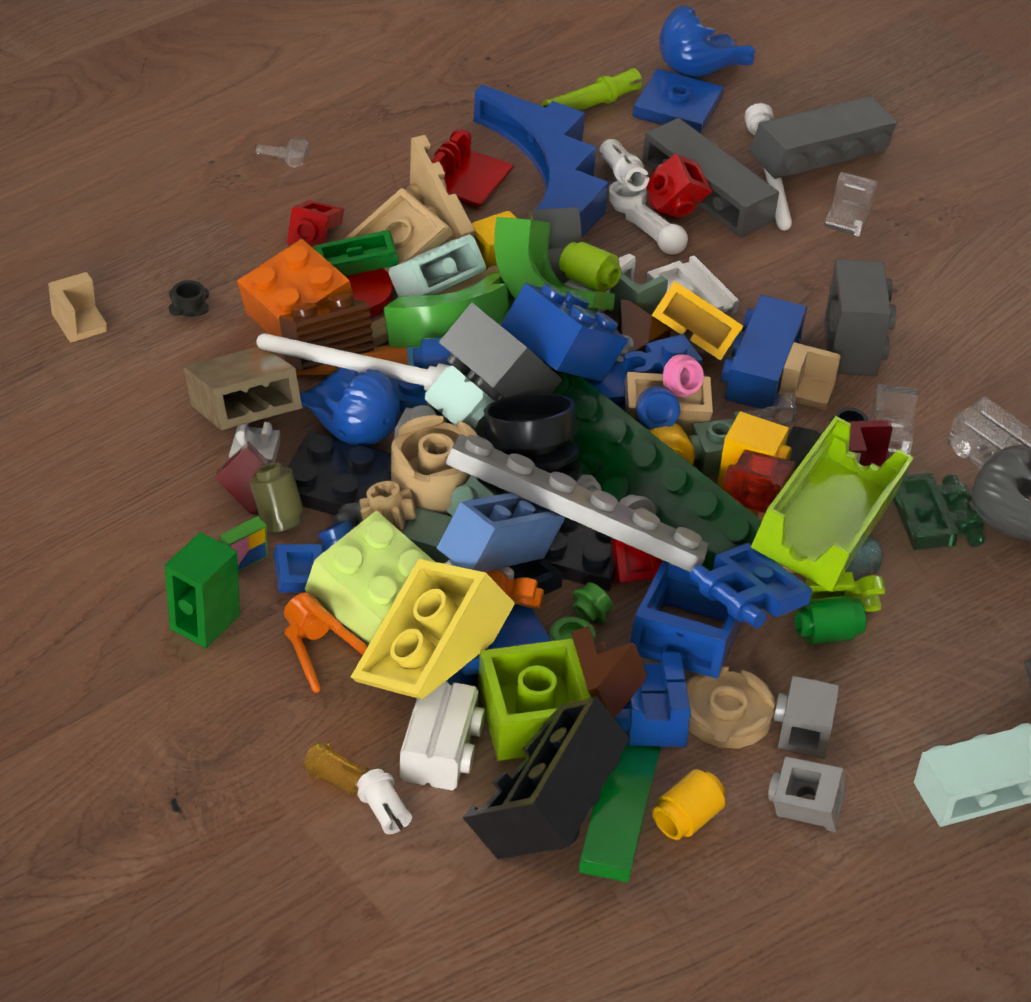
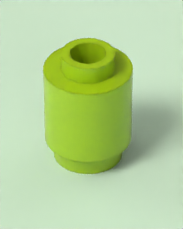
M571 242L564 248L561 254L559 268L565 273L566 277L595 291L606 292L609 288L614 287L620 279L621 267L619 258L615 254L586 242Z

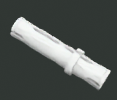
M608 139L604 141L599 149L600 153L603 154L600 156L613 169L615 178L620 183L625 184L630 190L641 191L645 189L649 183V177L646 176L648 172L644 169L642 161L636 155L629 154L618 140Z

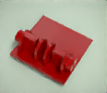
M465 129L455 130L450 135V141L444 142L436 150L434 158L430 159L432 163L440 162L445 172L444 181L448 195L456 194L458 199L464 203L478 207L483 205L514 168L513 164L472 151L471 134Z

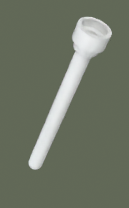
M764 103L750 106L744 115L747 129L753 135L756 133L759 122L775 119L772 108ZM764 168L767 183L779 191L775 214L777 226L781 230H788L792 225L782 178L774 179Z
M266 333L259 335L256 340L257 346L261 350L363 373L367 372V369L378 370L390 379L422 385L425 391L432 386L447 367H450V365L439 363L437 367L429 366L428 369Z

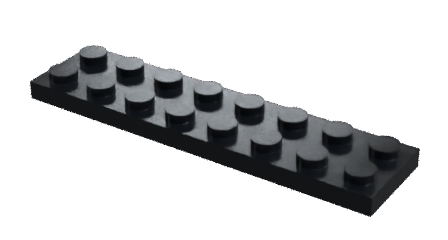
M308 431L288 468L292 469L303 507L336 515L338 510L345 504L359 502L360 499L367 498V490L372 485L383 481H391V453L362 445L349 444L333 437ZM566 517L544 559L562 571L563 579L583 585L591 582L608 592L615 580L616 565L612 554V537Z

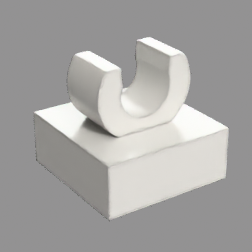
M264 422L263 428L248 427V423L239 425L229 458L249 441L269 463H275L280 446V430H273L270 422Z

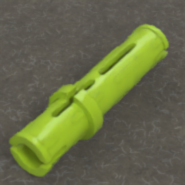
M630 68L611 77L603 75L598 77L595 83L555 98L544 100L541 106L546 108L552 101L582 111L603 102L611 104L619 96L640 90L643 83L641 81L634 83L633 81L642 77L635 68Z

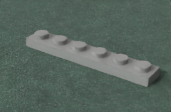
M460 434L451 448L445 463L451 467L689 572L695 566L702 565L709 543L702 541L699 534L688 528L678 527L675 529L660 522V519L650 511L644 509L632 510L619 504L618 500L607 492L600 490L592 492L576 485V481L570 476L560 472L549 473L535 467L532 460L523 455L514 453L508 455L496 450L488 440L476 435H469L467 437Z

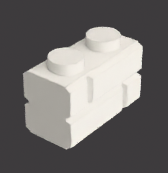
M445 681L423 700L416 699L400 752V778L403 781L420 785L430 783L431 787L453 791L458 786L461 772L470 774L475 755V745L469 744L471 735L481 736L485 719V708L478 707L479 690L475 686L459 683L449 685Z

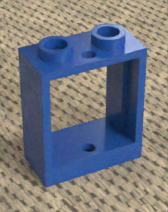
M663 560L635 614L630 643L636 645L640 657L661 662L662 652H681L684 670L718 679L742 623L731 617L727 612V607L718 600L711 601L701 594L699 586L690 579L691 572ZM732 587V588L735 589L737 592H741L739 589H736L735 587ZM667 604L725 621L723 628L720 629L661 611L664 605Z

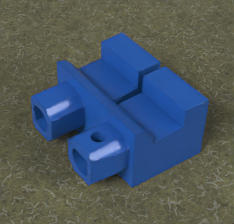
M662 652L660 664H643L647 673L644 683L615 718L621 728L627 731V735L630 738L628 741L629 746L687 747L691 710L681 652Z

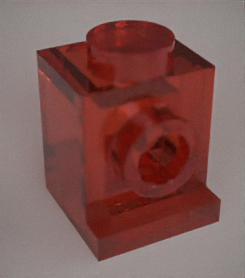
M745 449L736 465L730 464L727 468L723 483L724 490L732 491L731 496L745 508L766 513L768 507L795 472V462Z

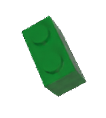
M199 532L164 566L169 629L207 648L240 616L238 553L225 542L217 541Z

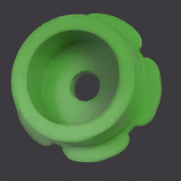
M588 582L582 589H575L572 592V597L575 601L572 604V609L579 618L586 620L590 624L594 621H597L599 624L607 622L606 616L614 608V605L604 590L596 584Z

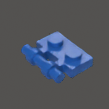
M750 543L717 554L713 570L709 571L703 565H697L690 573V579L699 586L701 594L711 601L718 600L727 607V612L731 617L740 623L746 621L754 628L761 627L766 621L767 614L761 608L778 617L808 605L812 593V588L769 557L752 549ZM732 587H735L736 589H739L741 592H737V591H736L735 589H733Z

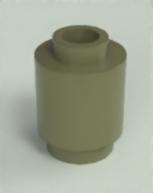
M270 463L255 470L256 475L249 480L259 517L267 525L268 531L281 532L299 525L302 522L300 513H302L304 508L292 469L282 467L281 463Z

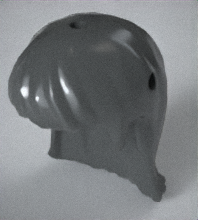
M1025 445L1005 447L990 457L976 476L972 488L973 504L978 515L996 531L1013 538L1031 541V501L1028 500L1031 496V448Z

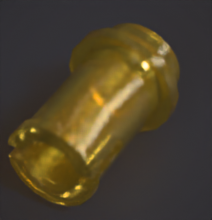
M315 742L303 761V768L309 771V777L312 779L321 777L347 791L351 796L357 795L359 790L356 786L358 780L369 771V768L361 766L333 751L334 746L329 742L323 745Z

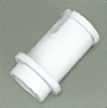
M373 769L365 773L358 780V797L362 802L369 804L380 822L384 833H397L401 830L394 821L392 813L397 819L399 818L404 827L408 826L411 822L412 815L393 788L395 781L392 775L384 773L382 769Z

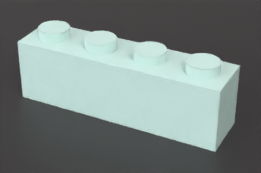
M1030 723L1020 724L1011 730L991 735L981 734L971 740L949 746L938 745L922 752L914 784L940 827L1031 803Z

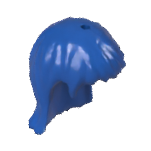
M687 5L678 6L665 20L659 37L663 61L674 72L693 78L704 77L732 65H752L755 49L750 45H736L735 40L729 34L707 37L714 34L716 30L701 25L699 17L695 16V10Z
M340 367L333 374L327 376L325 381L319 383L318 386H314L306 392H300L302 407L310 409L333 436L349 444L368 447L382 441L395 430L400 418L399 395L389 378L378 370L367 369V372L364 374Z

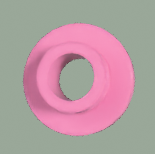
M684 354L673 356L666 363L663 371V384L676 397H687L697 392L704 379L701 365L693 357Z

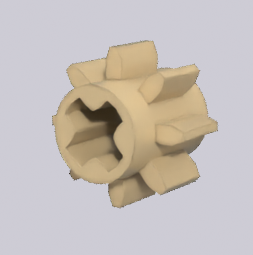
M383 481L376 483L367 490V498L359 500L363 521L377 510L399 531L403 532L408 520L416 519L411 489L401 491L396 482Z

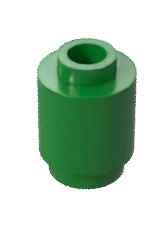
M848 595L810 599L808 605L795 611L794 623L797 635L804 637L808 645L853 640L855 635H861L865 632L866 616L864 606L859 598L851 599Z

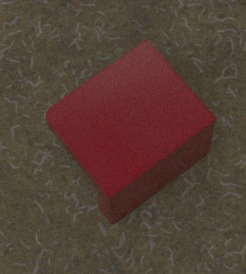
M890 421L848 422L851 424L849 451L861 453L859 464L869 466L873 463L880 467L890 458L888 448L893 430Z
M248 441L217 469L215 478L250 514H253L257 511L249 480L256 475L255 470L270 463Z

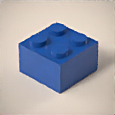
M525 283L500 325L556 371L599 382L605 380L629 340L615 330L618 323L601 312L594 314L587 309L589 302L585 298L570 290L564 294L556 287L544 283L542 288Z

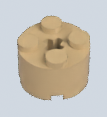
M428 415L412 419L403 424L398 430V436L393 440L391 446V481L396 482L401 491L411 489L415 508L419 507L441 514H449L447 509L451 505L453 491L467 482L471 476L445 464L451 448L460 434L467 437L469 435L478 436L474 429L466 423L458 420L457 425L445 423L444 416Z

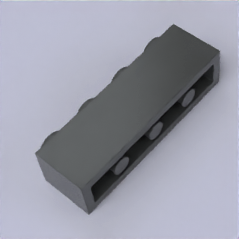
M872 96L759 122L749 152L774 179L886 151L891 143V137L898 122Z
M677 118L645 132L642 163L655 172L660 164L666 162L675 153L698 162L712 190V193L703 199L698 206L740 238L774 222L779 191L683 120Z

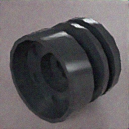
M553 393L522 394L490 403L483 410L486 439L494 446V449L508 455L513 453L523 455L532 460L535 467L546 472H560L570 476L576 482L580 479L581 465L577 459L580 456L578 443L570 440L578 433L576 409L573 399L565 395Z

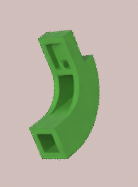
M496 217L494 237L496 262L504 284H506L507 289L515 299L525 283L540 288L543 287L544 283L556 287L564 294L568 290L579 294L589 302L587 309L594 314L598 312V309H614L615 293L576 290L566 286L556 277L551 268L548 254L551 222Z
M490 273L474 286L457 292L429 296H400L384 307L389 347H421V339L442 338L471 303L475 304L501 325L513 304V296L507 289L506 284H504L500 273Z

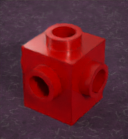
M676 153L656 168L655 172L649 176V183L646 186L650 195L648 200L653 209L660 214L665 213L677 219L690 214L696 205L712 193L699 163Z

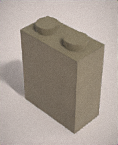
M259 347L183 366L191 406L220 430L302 408L295 367L273 352L261 350Z

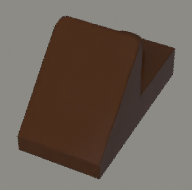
M589 626L573 631L571 635L590 697L597 696L615 719L647 677L637 647L634 643H627L608 650L605 641L595 643Z

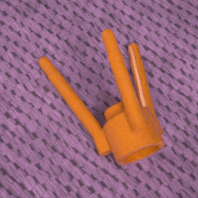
M300 593L294 596L285 606L284 618L290 625L284 630V634L294 646L312 691L318 693L321 690V686L302 641L303 638L310 640L320 639L330 628L362 655L368 646L331 615L312 593Z

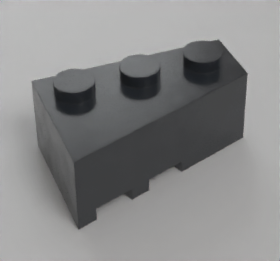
M597 696L561 704L523 747L527 757L511 776L507 772H502L493 782L494 786L498 789L493 797L482 809L472 806L462 818L497 859L554 849H565L579 836L580 826L589 810L598 802L600 791L610 773L619 765V757L630 738Z

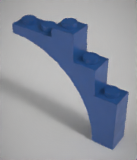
M482 84L475 91L473 121L499 133L515 144L531 159L542 176L546 189L544 198L536 210L579 208L583 238L606 213L609 183L594 177L597 147L582 142L585 113L552 101L545 108Z

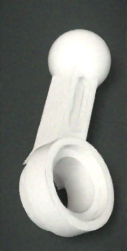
M619 181L611 184L609 188V201L616 211L625 213V220L634 223L655 239L659 248L666 254H679L686 248L688 236L685 229L680 225L668 223L645 205L647 201L646 187L641 191H633Z

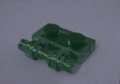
M933 473L905 475L893 501L914 550L956 546L959 533L961 536L966 537L969 545L972 547L980 546L985 542V536L982 531L984 528L983 520L977 511L972 509L970 491L965 484L960 482L957 475L950 474L945 476L940 485H937ZM947 506L955 512H949Z

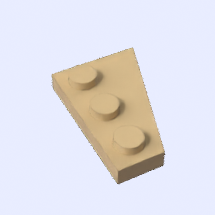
M426 135L411 138L410 186H407L406 191L451 228L453 235L445 243L469 234L475 238V230L457 195H448L444 181L445 172L440 162L432 163L428 156V150H430L431 145Z

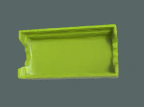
M837 416L833 418L768 507L751 545L752 549L831 592L896 496L914 457L898 449L880 467L873 463L869 466H862L857 462L856 454L849 451L851 424Z

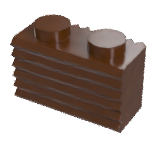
M352 294L332 295L328 297V303L323 305H316L314 303L298 304L292 307V313L279 316L281 334L284 338L356 354L367 353L375 349L372 336L373 330L371 328L372 322L370 320L371 314L369 312L370 306L367 302L354 299ZM285 355V361L301 371L324 365L323 363Z

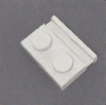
M695 256L689 257V262L684 264L681 261H677L647 272L646 283L659 276H663L668 280L667 291L673 282L676 281L721 312L730 311L732 314L737 312L739 300Z

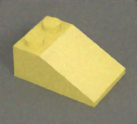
M418 559L352 673L351 678L355 682L423 700L479 655L481 650H485L494 642L515 603L485 572Z

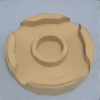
M723 666L718 679L698 673L695 674L686 683L691 710L689 732L702 742L719 748L735 749L753 745L767 735L774 719L775 704L774 696L765 682L751 672L742 669L740 673L728 671L729 667Z

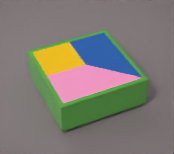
M258 516L220 535V541L225 542L238 553V572L268 557L267 525Z

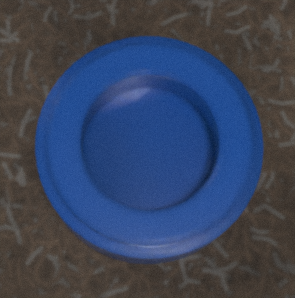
M653 386L644 390L639 395L636 401V414L641 424L649 430L663 426L670 427L677 422L680 416V404L671 390L662 386Z

